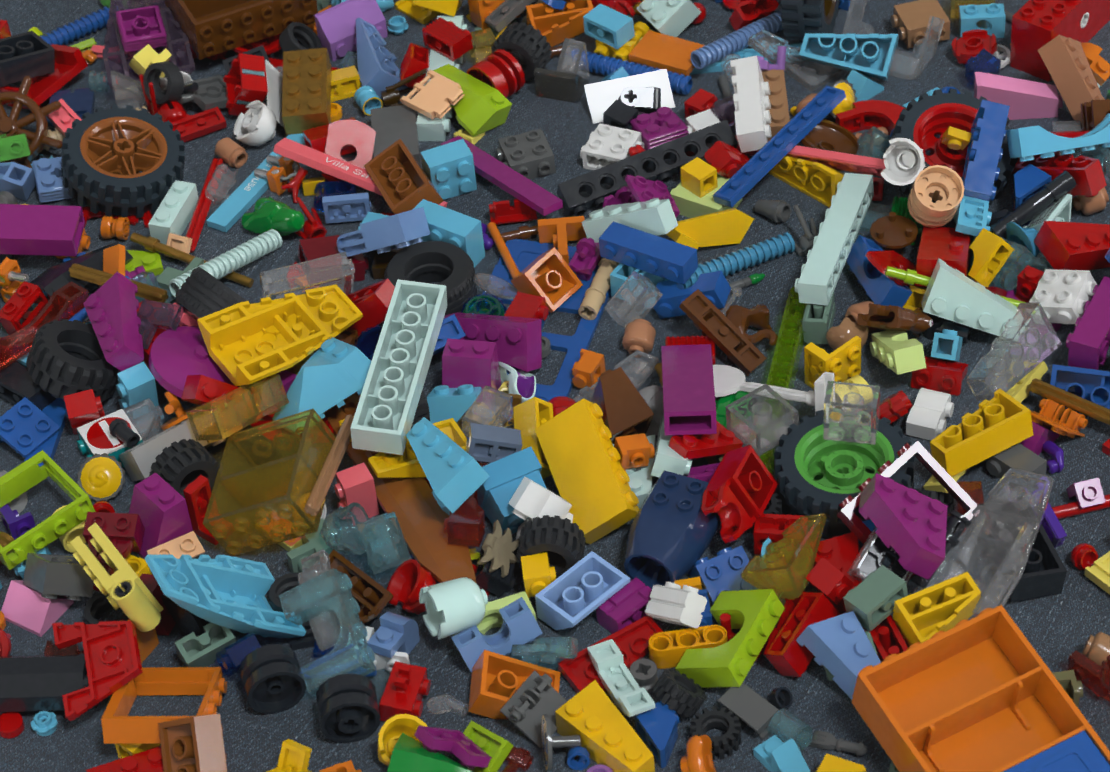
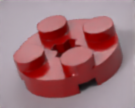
M983 29L965 31L962 33L963 37L958 40L955 37L952 41L953 55L960 64L976 61L988 62L993 58L992 54L997 50L995 35L993 33L992 36L988 35L987 31Z

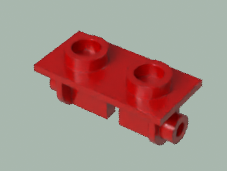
M514 199V206H510L509 200L493 201V204H489L490 221L496 225L537 220L536 210L518 199Z

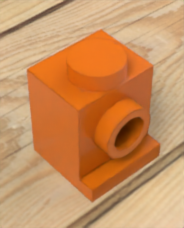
M581 349L580 360L576 361L572 368V375L574 376L572 382L575 387L594 391L598 384L599 376L605 372L604 355Z
M645 433L615 437L614 447L621 456L619 461L625 471L630 468L648 466L649 459L655 457L654 446L652 443H649Z

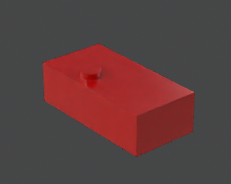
M923 226L917 255V274L931 277L939 258L950 267L964 273L967 277L971 252L969 248L971 246V235L956 232L955 228ZM916 284V286L918 287H927L920 284Z

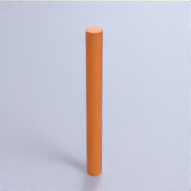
M490 222L487 224V229L513 279L520 272L496 224Z

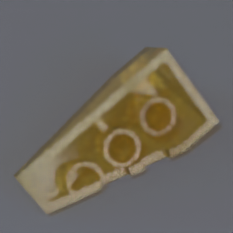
M825 513L801 516L782 533L784 537L782 540L766 546L767 553L761 558L760 556H755L749 561L741 573L742 579L758 589H773L779 599L787 598L792 600L798 598L809 583L805 577L813 569L826 522Z

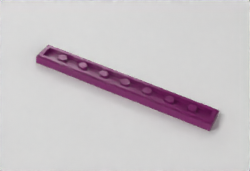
M457 136L441 143L440 145H445L464 138ZM464 139L473 154L474 168L477 174L543 216L563 207V202L560 198Z

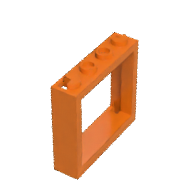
M142 667L143 673L115 691L101 718L104 744H161L158 723L193 717L128 716L137 695H204L196 716L217 714V707L222 705V695L227 692V682L222 677V667Z

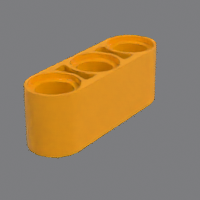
M708 625L696 629L687 628L656 633L649 639L650 660L656 664L658 669L676 667L686 649L714 648L728 642L727 631L720 625Z

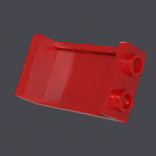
M52 44L51 46L55 49V72L48 73L42 77L31 78L32 82L27 96L40 105L85 69L88 65L79 48ZM20 86L18 88L0 87V92L18 93Z

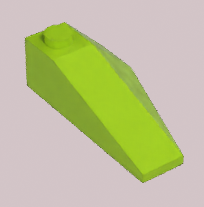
M450 64L433 70L460 84L464 96L454 106L450 104V107L454 108L457 113L456 119L459 124L473 137L506 122L512 103L497 89Z

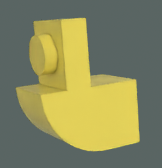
M147 44L132 58L128 65L138 75L143 74L144 76L146 69L151 64L167 62L172 54L167 49L158 54ZM161 72L160 77H164L165 74Z

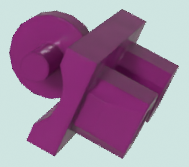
M592 238L579 240L576 245L577 251L568 264L572 271L576 272V276L579 279L586 281L590 280L593 270L601 260L599 243H595Z

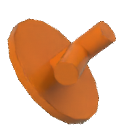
M167 391L164 395L169 404L165 406L164 410L167 414L174 412L176 416L165 422L160 428L161 430L168 429L194 415L204 407L195 405L184 410L177 396Z

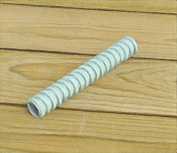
M270 229L198 267H201L216 279H220L242 268L244 265L279 249L282 246V238L276 230ZM193 269L170 280L169 289L175 298L177 291L182 288L181 285L186 282L185 280L188 276L190 277Z

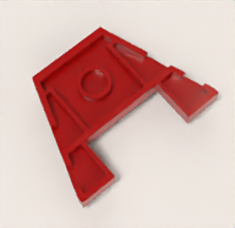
M100 621L98 624L74 622L73 625H64L63 623L52 624L55 645L59 649L83 642L89 686L62 695L65 717L69 721L76 719L143 673L136 627L132 621Z

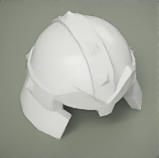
M907 138L889 140L890 146L883 155L886 168L880 174L893 185L905 186L913 183L918 174L926 167L923 149Z

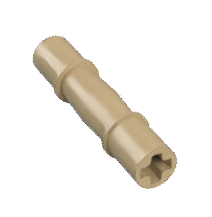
M606 258L600 260L599 269L592 280L590 288L586 290L585 297L578 310L582 318L594 320L597 317L602 304L606 300V293L611 286L610 274L620 263Z

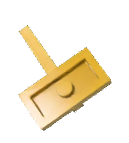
M736 208L677 221L678 226L666 235L677 243L695 249L707 246L739 244L754 218Z

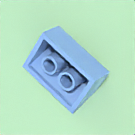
M591 551L535 595L537 617L554 630L574 627L630 582V577Z

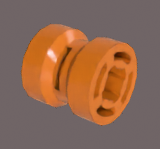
M104 216L100 227L102 238L111 239L117 237L119 240H127L130 233L129 219L127 217L114 219L111 216Z

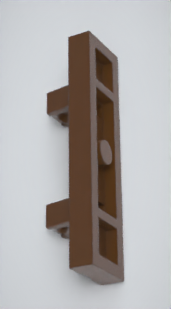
M699 289L681 302L679 307L693 321V325L698 330H702L728 356L727 359L733 365L736 364L747 376L765 362L767 358Z

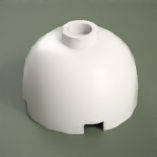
M261 101L249 103L246 106L249 110L245 114L240 113L235 122L233 132L242 143L249 146H260L274 138L277 126L276 116Z

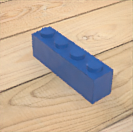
M614 221L599 237L601 257L683 285L698 268L697 249Z

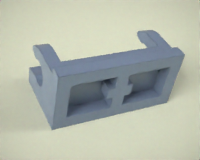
M470 423L469 440H466V451L476 461L492 463L521 451L522 439L520 430Z

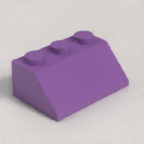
M347 0L314 15L321 48L327 47L329 58L333 62L357 51L356 19L358 17L374 25L383 39L388 37L386 20L376 0Z

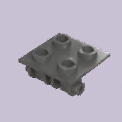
M534 670L500 711L534 744L541 748L542 716L545 714L549 716L552 736L557 730L555 711L564 705L567 700L551 686L553 680L549 675L544 674L540 676Z

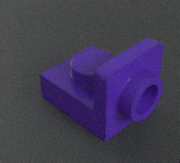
M8 504L0 508L2 523L14 540L36 526L31 512L19 516L17 510L12 511Z

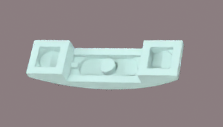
M613 639L587 647L588 654L604 687L614 703L625 715L631 717L656 708L646 689L639 687L624 664L623 654Z

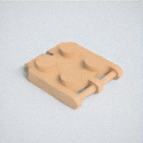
M429 70L426 73L427 76L420 83H416L413 86L414 89L407 96L401 97L400 101L405 106L432 120L434 118L441 119L451 109L449 107L450 104L454 106L464 94H462L463 91L460 84L433 70Z

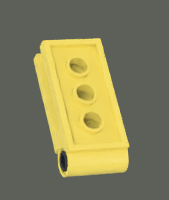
M95 522L87 529L94 537L90 542L99 553L102 552L100 555L112 569L115 568L113 570L114 574L110 576L79 536L70 542L76 550L73 556L81 566H84L85 572L98 589L107 596L106 598L116 610L120 607L139 631L147 632L154 629L160 622V612L163 610V607Z

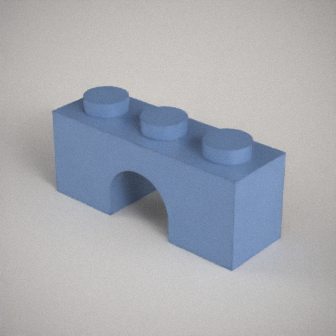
M522 597L499 610L503 618V624L501 629L495 634L484 635L479 632L475 625L451 637L471 673L472 667L484 650L508 656L513 650L534 641L536 637L543 634Z

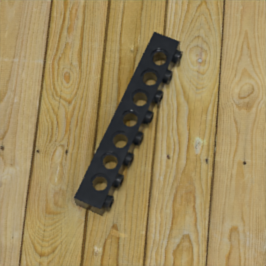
M727 120L560 183L558 184L557 195L562 200L568 217L572 215L579 216L592 207H603L605 197L610 195L615 197L616 192L621 187L628 186L622 176H642L647 180H658L665 183L672 176L681 175L680 168L696 157L708 163L704 157L705 152L710 149L706 146L707 143L715 144L720 140L737 148L738 142ZM691 151L695 156H687L685 152ZM670 159L674 161L675 164L668 165L664 162V160ZM649 167L653 169L654 172L647 173L643 170V168ZM607 183L611 185L612 188L604 189L601 187V185ZM585 191L588 192L591 196L582 197L579 193Z

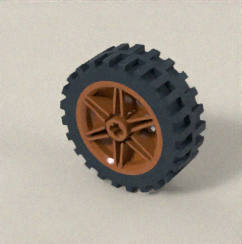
M111 105V109L104 110L103 107L96 108V112L93 114L89 112L84 113L81 121L78 119L72 122V129L67 128L65 132V138L62 141L61 177H63L64 188H68V194L72 199L78 198L80 206H89L90 211L95 214L100 211L104 212L105 216L121 215V217L127 218L128 215H136V218H141L147 211L154 214L175 180L183 181L184 141H180L181 134L178 130L173 131V124L170 121L163 122L161 115L155 113L153 116L148 113V109L134 110L133 106L126 105V108H118V105Z

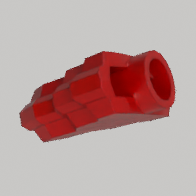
M900 390L896 394H892L870 411L876 413V418L881 420L883 417H886L892 423L907 414L913 405L907 395Z

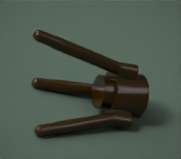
M427 69L416 72L392 86L385 87L386 90L380 91L384 107L404 105L398 104V102H401L400 95L411 92L414 88L408 87L402 90L397 88L425 74Z

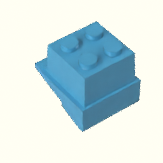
M531 446L482 467L490 477L477 489L478 515L480 519L488 517L492 526L496 520H499L502 534H504L507 528H510L511 534L517 532L518 527L525 521L512 513L514 508L508 504L523 478L527 477L547 489L540 474L542 466Z

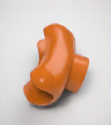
M708 735L692 736L686 745L687 755L683 756L680 761L682 772H716L710 737Z

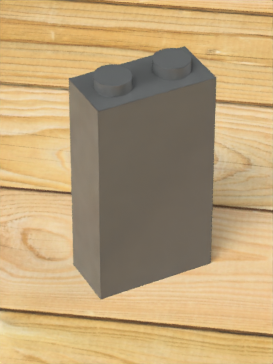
M405 105L370 109L372 129L376 132L373 149L374 157L401 139L421 166L416 111Z

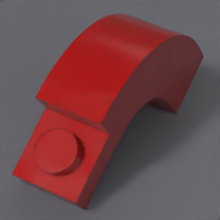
M882 100L858 101L852 103L853 109L836 114V124L846 128L851 133L884 127L890 136L891 130L895 128L901 111L905 108Z

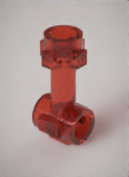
M513 746L506 757V761L509 763L501 772H516L519 768L527 771L534 757L522 747L517 748Z

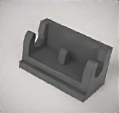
M744 683L740 687H731L718 699L719 704L726 708L727 712L733 711L738 718L753 728L757 734H760L759 737L762 739H766L778 727L780 728L783 725L779 709Z

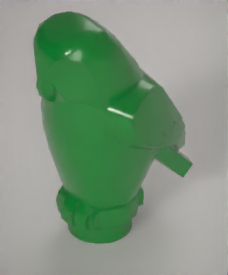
M263 197L257 200L254 212L246 213L242 216L241 223L243 228L254 233L263 234L270 229H274L280 236H286L300 231L305 221L301 211L291 209L285 203L275 201L271 197Z

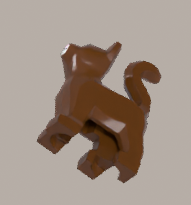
M869 303V313L858 314L857 325L883 330H910L915 337H920V333L925 332L933 325V319L926 312H923L922 307H918L913 311L899 306Z
M758 304L752 308L730 305L719 308L753 345L761 342L763 339H769L770 346L776 345L779 338L769 325L770 311L766 305ZM749 326L760 329V331L753 335L747 334Z

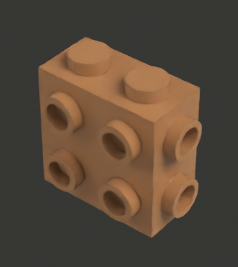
M917 0L894 5V15H891V23L893 28L898 30L900 40H903L908 48L950 39V20L938 0Z

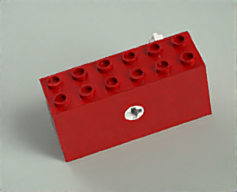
M1029 0L1012 16L1010 67L1049 82L1052 77L1038 49L1058 35L1080 41V43L1089 42L1110 20V0Z

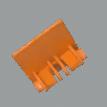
M1043 398L1039 403L1040 412L1031 411L1033 422L1051 427L1050 430L1063 436L1066 435L1074 438L1075 435L1085 437V434L1079 431L1087 426L1088 419H1085V415L1071 408L1065 410L1066 407L1049 398L1047 400Z

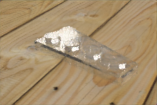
M766 30L758 32L748 40L747 45L773 64L777 62V47L785 46L786 61L784 72L811 92L837 78L842 73V69L801 59L799 56L801 47H791L788 45V41Z

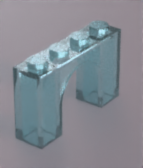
M334 568L279 595L285 619L294 624L300 625L326 612H335L338 616L340 636L335 647L325 656L300 667L307 691L316 695L322 683L334 676L349 673L366 676L376 671L373 662L375 655L366 640L367 630L358 615L360 608L351 593L352 582L347 574Z

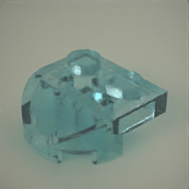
M573 637L535 638L533 644L512 645L511 656L521 657L522 661L532 664H538V660L543 663H556V659H573L578 654V639Z

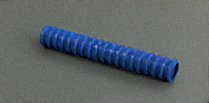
M105 6L103 10H97V13L87 14L85 18L76 19L74 23H68V26L63 25L62 29L59 27L56 31L52 30L51 34L45 33V36L41 35L39 37L49 45L66 46L68 42H74V39L79 40L80 37H85V34L90 35L91 31L96 32L97 29L101 30L103 26L108 27V24H114V16L112 11Z
M577 48L571 52L569 58L570 67H576L584 71L589 70V72H595L596 74L601 73L604 76L609 75L621 66L630 76L660 70L659 68L654 69L651 66H641L639 63H629V61H623L614 57H604V55H598L597 53L592 54V52H586ZM667 71L671 91L688 95L693 84L692 77Z

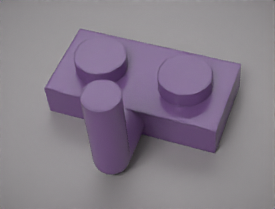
M785 46L777 47L776 64H769L768 60H764V57L757 56L761 71L784 69L785 71Z

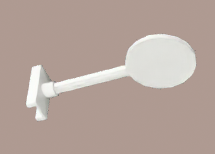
M713 365L715 397L727 396L737 391H746L752 394L803 402L806 405L814 406L815 412L823 410L824 413L833 412V408H835L834 373L824 372L814 382V391L809 390L806 392L746 382L744 373L738 368L728 365Z

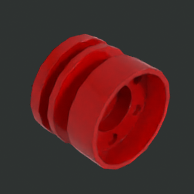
M497 49L484 58V60H481L467 70V74L497 89L506 98L523 88L525 84V75L521 65L513 55L503 49Z

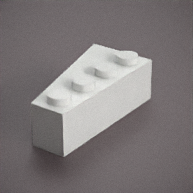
M757 56L731 60L730 64L734 75L731 77L735 93L733 94V101L735 106L736 136L741 153L760 150L768 142V138H772L770 127L771 115L768 110L771 109L769 96H767L770 95L768 81L764 82Z

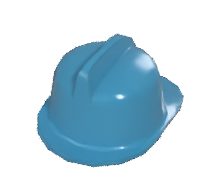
M1010 221L1006 226V242L1015 249L1010 257L1023 269L1027 265L1032 266L1034 259L1041 253L1034 243L1038 231L1034 228H1022L1017 223Z

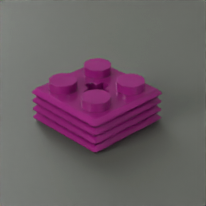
M155 5L116 12V22L125 52L143 49L147 44L152 48L167 45V35L159 6Z
M661 107L657 112L651 114H640L630 122L631 130L641 132L642 142H644L646 150L688 135L687 133L689 132L686 124L669 107Z

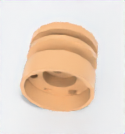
M934 165L925 168L918 174L908 196L907 206L910 215L916 222L926 227L936 228L946 225L953 219L963 199V181L949 167Z

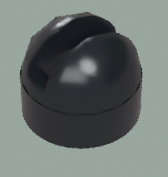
M779 687L770 692L768 702L777 709L783 710L792 705L793 696L788 688Z

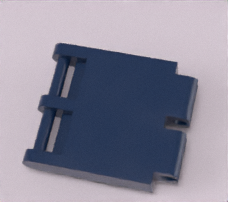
M90 88L75 89L74 93H71V89L58 90L50 96L49 104L63 99L82 120L84 113L89 112L93 114L95 94L94 91H90ZM47 118L48 127L53 126V123Z

